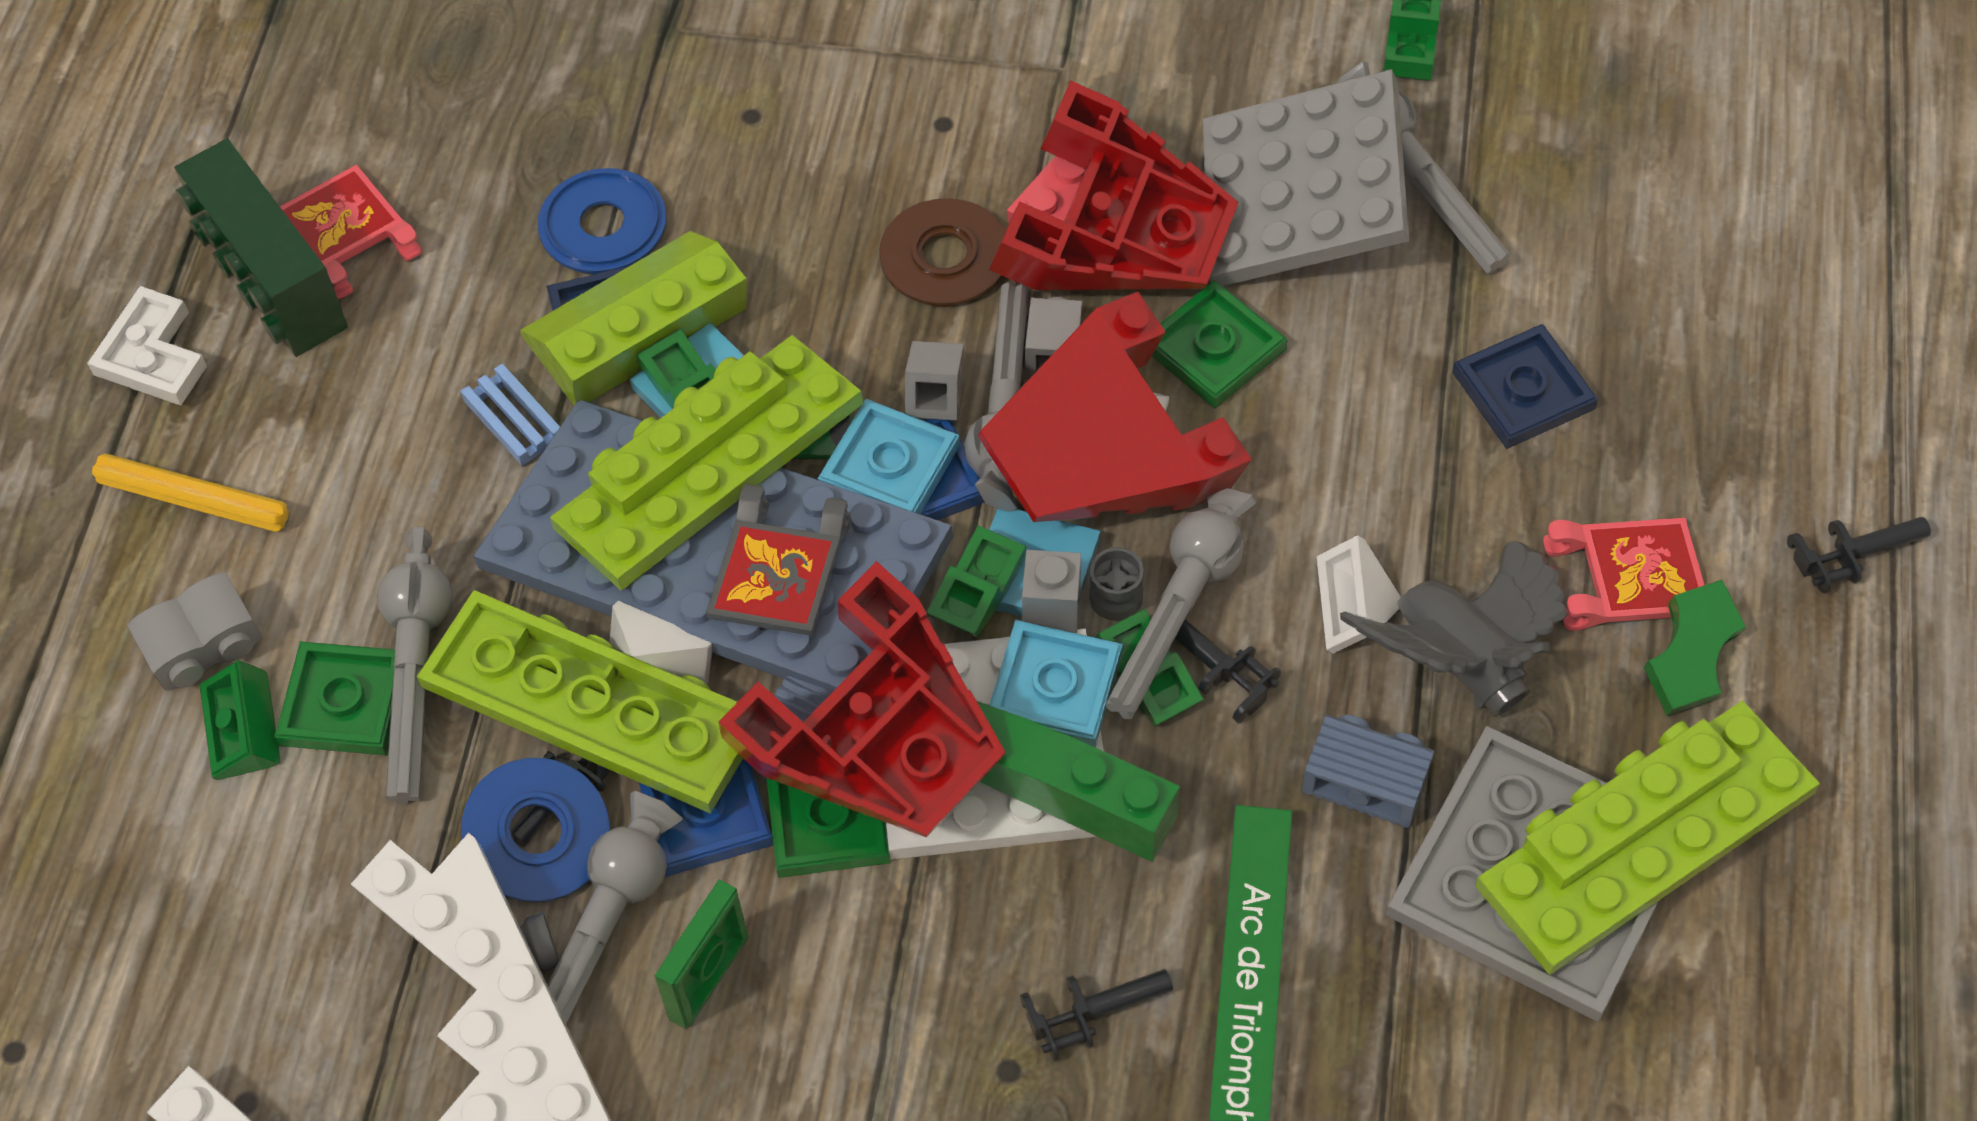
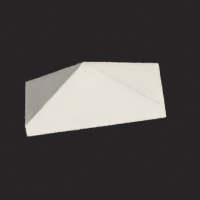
M1358 535L1316 556L1326 650L1334 654L1367 638L1359 633L1356 628L1343 622L1340 619V613L1346 611L1385 623L1399 610L1397 601L1401 596L1365 539Z
M617 601L613 605L609 643L615 650L680 678L684 675H690L703 681L706 685L709 683L713 650L711 642L693 636L670 622L621 601Z

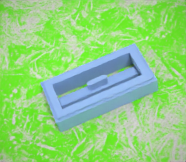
M502 363L494 368L496 375L489 379L485 374L477 380L478 387L472 390L468 385L460 392L467 406L517 462L524 466L544 452L560 426ZM504 387L547 435L542 437L499 389ZM490 397L532 445L525 449L482 400Z

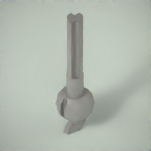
M1360 62L1342 75L1338 83L1370 75L1368 63ZM1398 91L1404 172L1488 275L1493 274L1498 268H1503L1509 262L1508 257L1511 254L1413 134L1417 126L1416 110L1411 100Z
M1010 282L1004 283L1001 286L988 414L982 416L970 426L964 442L967 463L980 477L975 483L980 495L987 505L1004 511H1014L1017 509L1013 491L978 438V434L1021 388L1028 288L1022 284L1015 287Z
M1226 488L1207 497L1208 509L1205 508L1186 514L1174 527L1169 548L1177 568L1161 596L1160 604L1105 704L1110 712H1119L1123 719L1133 718L1187 614L1191 612L1205 584L1228 578L1241 564L1245 543L1241 530L1236 523L1238 517L1256 504L1251 494Z
M413 527L405 535V544L409 552L404 554L403 563L391 567L383 576L376 595L380 613L388 625L396 629L385 798L386 800H397V804H408V801H419L426 689L420 686L417 676L428 660L429 633L443 623L449 615L453 603L452 587L448 578L441 569L431 564V556L427 551L432 545V536L424 527Z
M637 791L631 792V821L628 827H617L602 834L590 849L587 860L588 878L596 889L547 984L565 1024L626 904L638 903L652 896L664 880L667 869L666 853L657 841L662 833L683 819L664 801Z

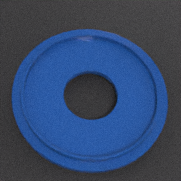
M593 169L566 179L551 191L539 212L538 232L543 247L559 264L574 271L597 274L630 266L648 256L658 245L664 234L667 219L666 208L658 190L640 175L621 169ZM597 205H612L623 213L624 221L622 226L615 233L608 236H591L580 226L583 214L588 209Z
M546 758L514 760L491 771L476 785L470 794L461 821V840L468 833L471 834L481 845L504 895L508 898L524 902L557 900L581 888L590 880L587 872V860L590 849L602 834L610 831L605 803L598 790L588 778L567 764ZM534 805L543 806L551 810L557 816L561 825V836L557 844L549 851L539 854L528 853L520 849L513 841L510 832L511 821L516 813L525 807Z

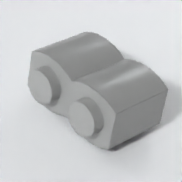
M226 572L212 575L195 583L176 599L167 600L148 608L127 624L153 674L165 691L195 684L214 664L243 658L263 638Z

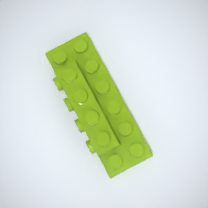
M793 335L760 359L751 351L739 360L735 357H728L717 366L714 378L699 390L696 387L684 389L677 396L674 408L659 420L655 417H649L640 422L633 433V439L619 450L607 448L601 451L593 461L592 470L588 472L591 486L550 517L553 529L622 591L736 503L740 498L744 485H759L863 404L862 392Z
M473 590L417 676L420 686L426 690L710 814L743 759L722 739L718 721L737 701L711 691L703 681L696 677L684 675L680 678L615 650L608 641L599 636L590 634L584 637L568 630L562 622L552 616L545 614L540 615V617L534 616L476 590Z
M1743 700L1709 723L1703 718L1691 727L1685 721L1674 724L1660 737L1658 744L1661 746L1648 756L1641 750L1632 752L1615 768L1614 773L1617 775L1615 778L1603 786L1597 779L1587 782L1571 797L1570 802L1573 806L1561 814L1557 815L1552 809L1540 813L1526 827L1525 832L1528 836H1526L1523 847L1477 877L1476 889L1549 975L1816 793L1820 785L1817 779Z

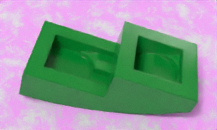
M1441 0L1392 1L1383 71L1392 69L1395 77L1431 81Z
M681 329L637 354L636 362L672 409L674 408L677 396L684 389L696 387L699 390L714 378L715 368L710 363L706 366Z
M978 525L957 567L950 565L926 612L927 615L977 637L994 614L1019 572L1026 557V546Z
M1146 609L1099 632L1095 636L1098 639L1122 644V656L1116 673L1119 678L1151 620ZM1168 650L1139 705V708L1154 727L1204 700L1177 651L1171 654Z

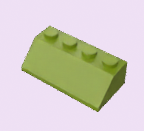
M689 231L520 330V334L573 406L579 400L589 403L642 371L636 362L637 354L679 329L689 338L707 324L711 323L714 327H717L747 309V278L718 241Z

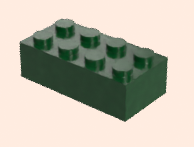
M228 138L174 166L182 184V187L175 190L188 214L191 217L195 215V218L189 220L191 228L204 247L211 244L216 249L212 253L213 257L226 278L229 279L235 276L240 282L236 287L248 308L252 312L259 309L265 315L260 320L276 345L284 341L293 355L298 357L349 328L326 267Z

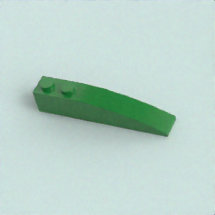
M977 701L1005 750V755L980 781L981 783L1148 861H1154L1178 817L1179 785L1076 738Z

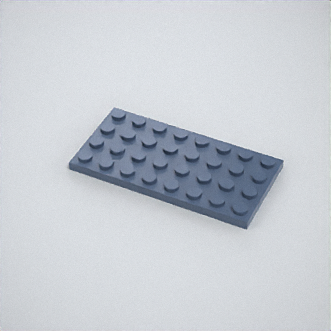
M579 400L474 554V559L479 569L612 616L613 605L617 601H621L670 622L693 636L711 642L713 647L712 653L783 679L790 676L833 692L873 651L838 619L837 600L876 561L919 599L949 546L953 534L950 524L780 468L758 485L764 487V498L768 499L769 503L768 513L762 524L819 533L824 504L828 498L846 500L848 503L846 511L851 515L850 528L841 543L813 636L707 618L706 611L736 522L739 500L621 591L553 529L550 517L591 486L588 472L592 470V464L596 456L607 448L619 450L631 441L636 427L642 420Z

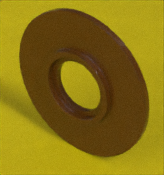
M951 198L924 201L901 212L886 228L880 243L881 267L890 284L901 294L914 301L935 306H951L966 303L987 293L1001 279L1002 275L990 271L989 268L1005 233V229L993 214L972 202ZM950 235L960 239L965 244L967 253L958 265L950 268H938L930 265L924 259L922 251L925 244L936 236Z

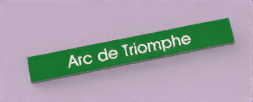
M1235 805L1209 1121H1270L1292 810Z

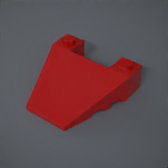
M1070 81L1040 148L1086 169L1066 218L1063 221L1019 201L989 270L1033 290L1204 289L1239 202L1190 161L1185 165L1163 146L1166 141L1154 131L1148 134L1128 118L1129 111L1118 101L1074 81Z
M1138 291L1096 308L978 434V438L1033 523L1097 517L1100 512L1125 510L1126 514L1144 513L1147 508L1171 506L1172 510L1190 509L1207 501L1209 495L1226 488L1231 489L1252 460L1224 417L1181 435L1138 371V368L1147 364L1166 334Z
M876 561L837 600L838 619L873 650L804 722L758 681L718 721L722 739L762 776L927 838L1005 755V750L971 690L967 689L959 675L950 653L944 643H941L918 597Z

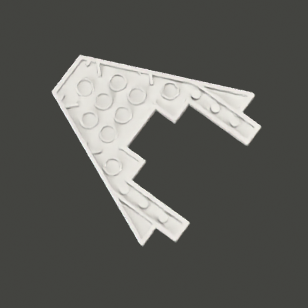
M468 833L431 874L390 840L351 885L476 989L475 993L437 1036L480 1073L439 1121H611L479 842ZM190 1066L182 1072L147 1112L156 1121H253Z

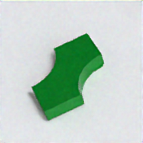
M1723 580L1674 595L1668 602L1673 623L1670 643L1662 654L1648 660L1643 667L1667 716L1716 700L1722 693L1716 674L1719 652L1724 644L1739 636L1746 628Z

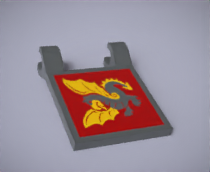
M746 484L741 490L736 522L706 611L707 618L813 636L841 543L850 528L851 515L846 511L848 503L844 499H826L819 533L762 524L769 509L768 499L764 498V487Z

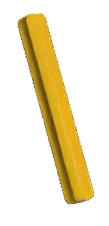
M101 454L92 468V475L95 476V480L99 484L266 530L281 531L289 519V510L287 509V504L283 501L118 456Z

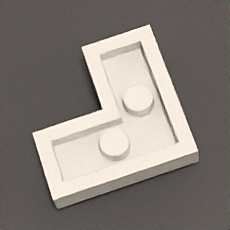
M140 286L87 363L92 374L181 406L207 367L201 354L169 344L189 313L184 301Z

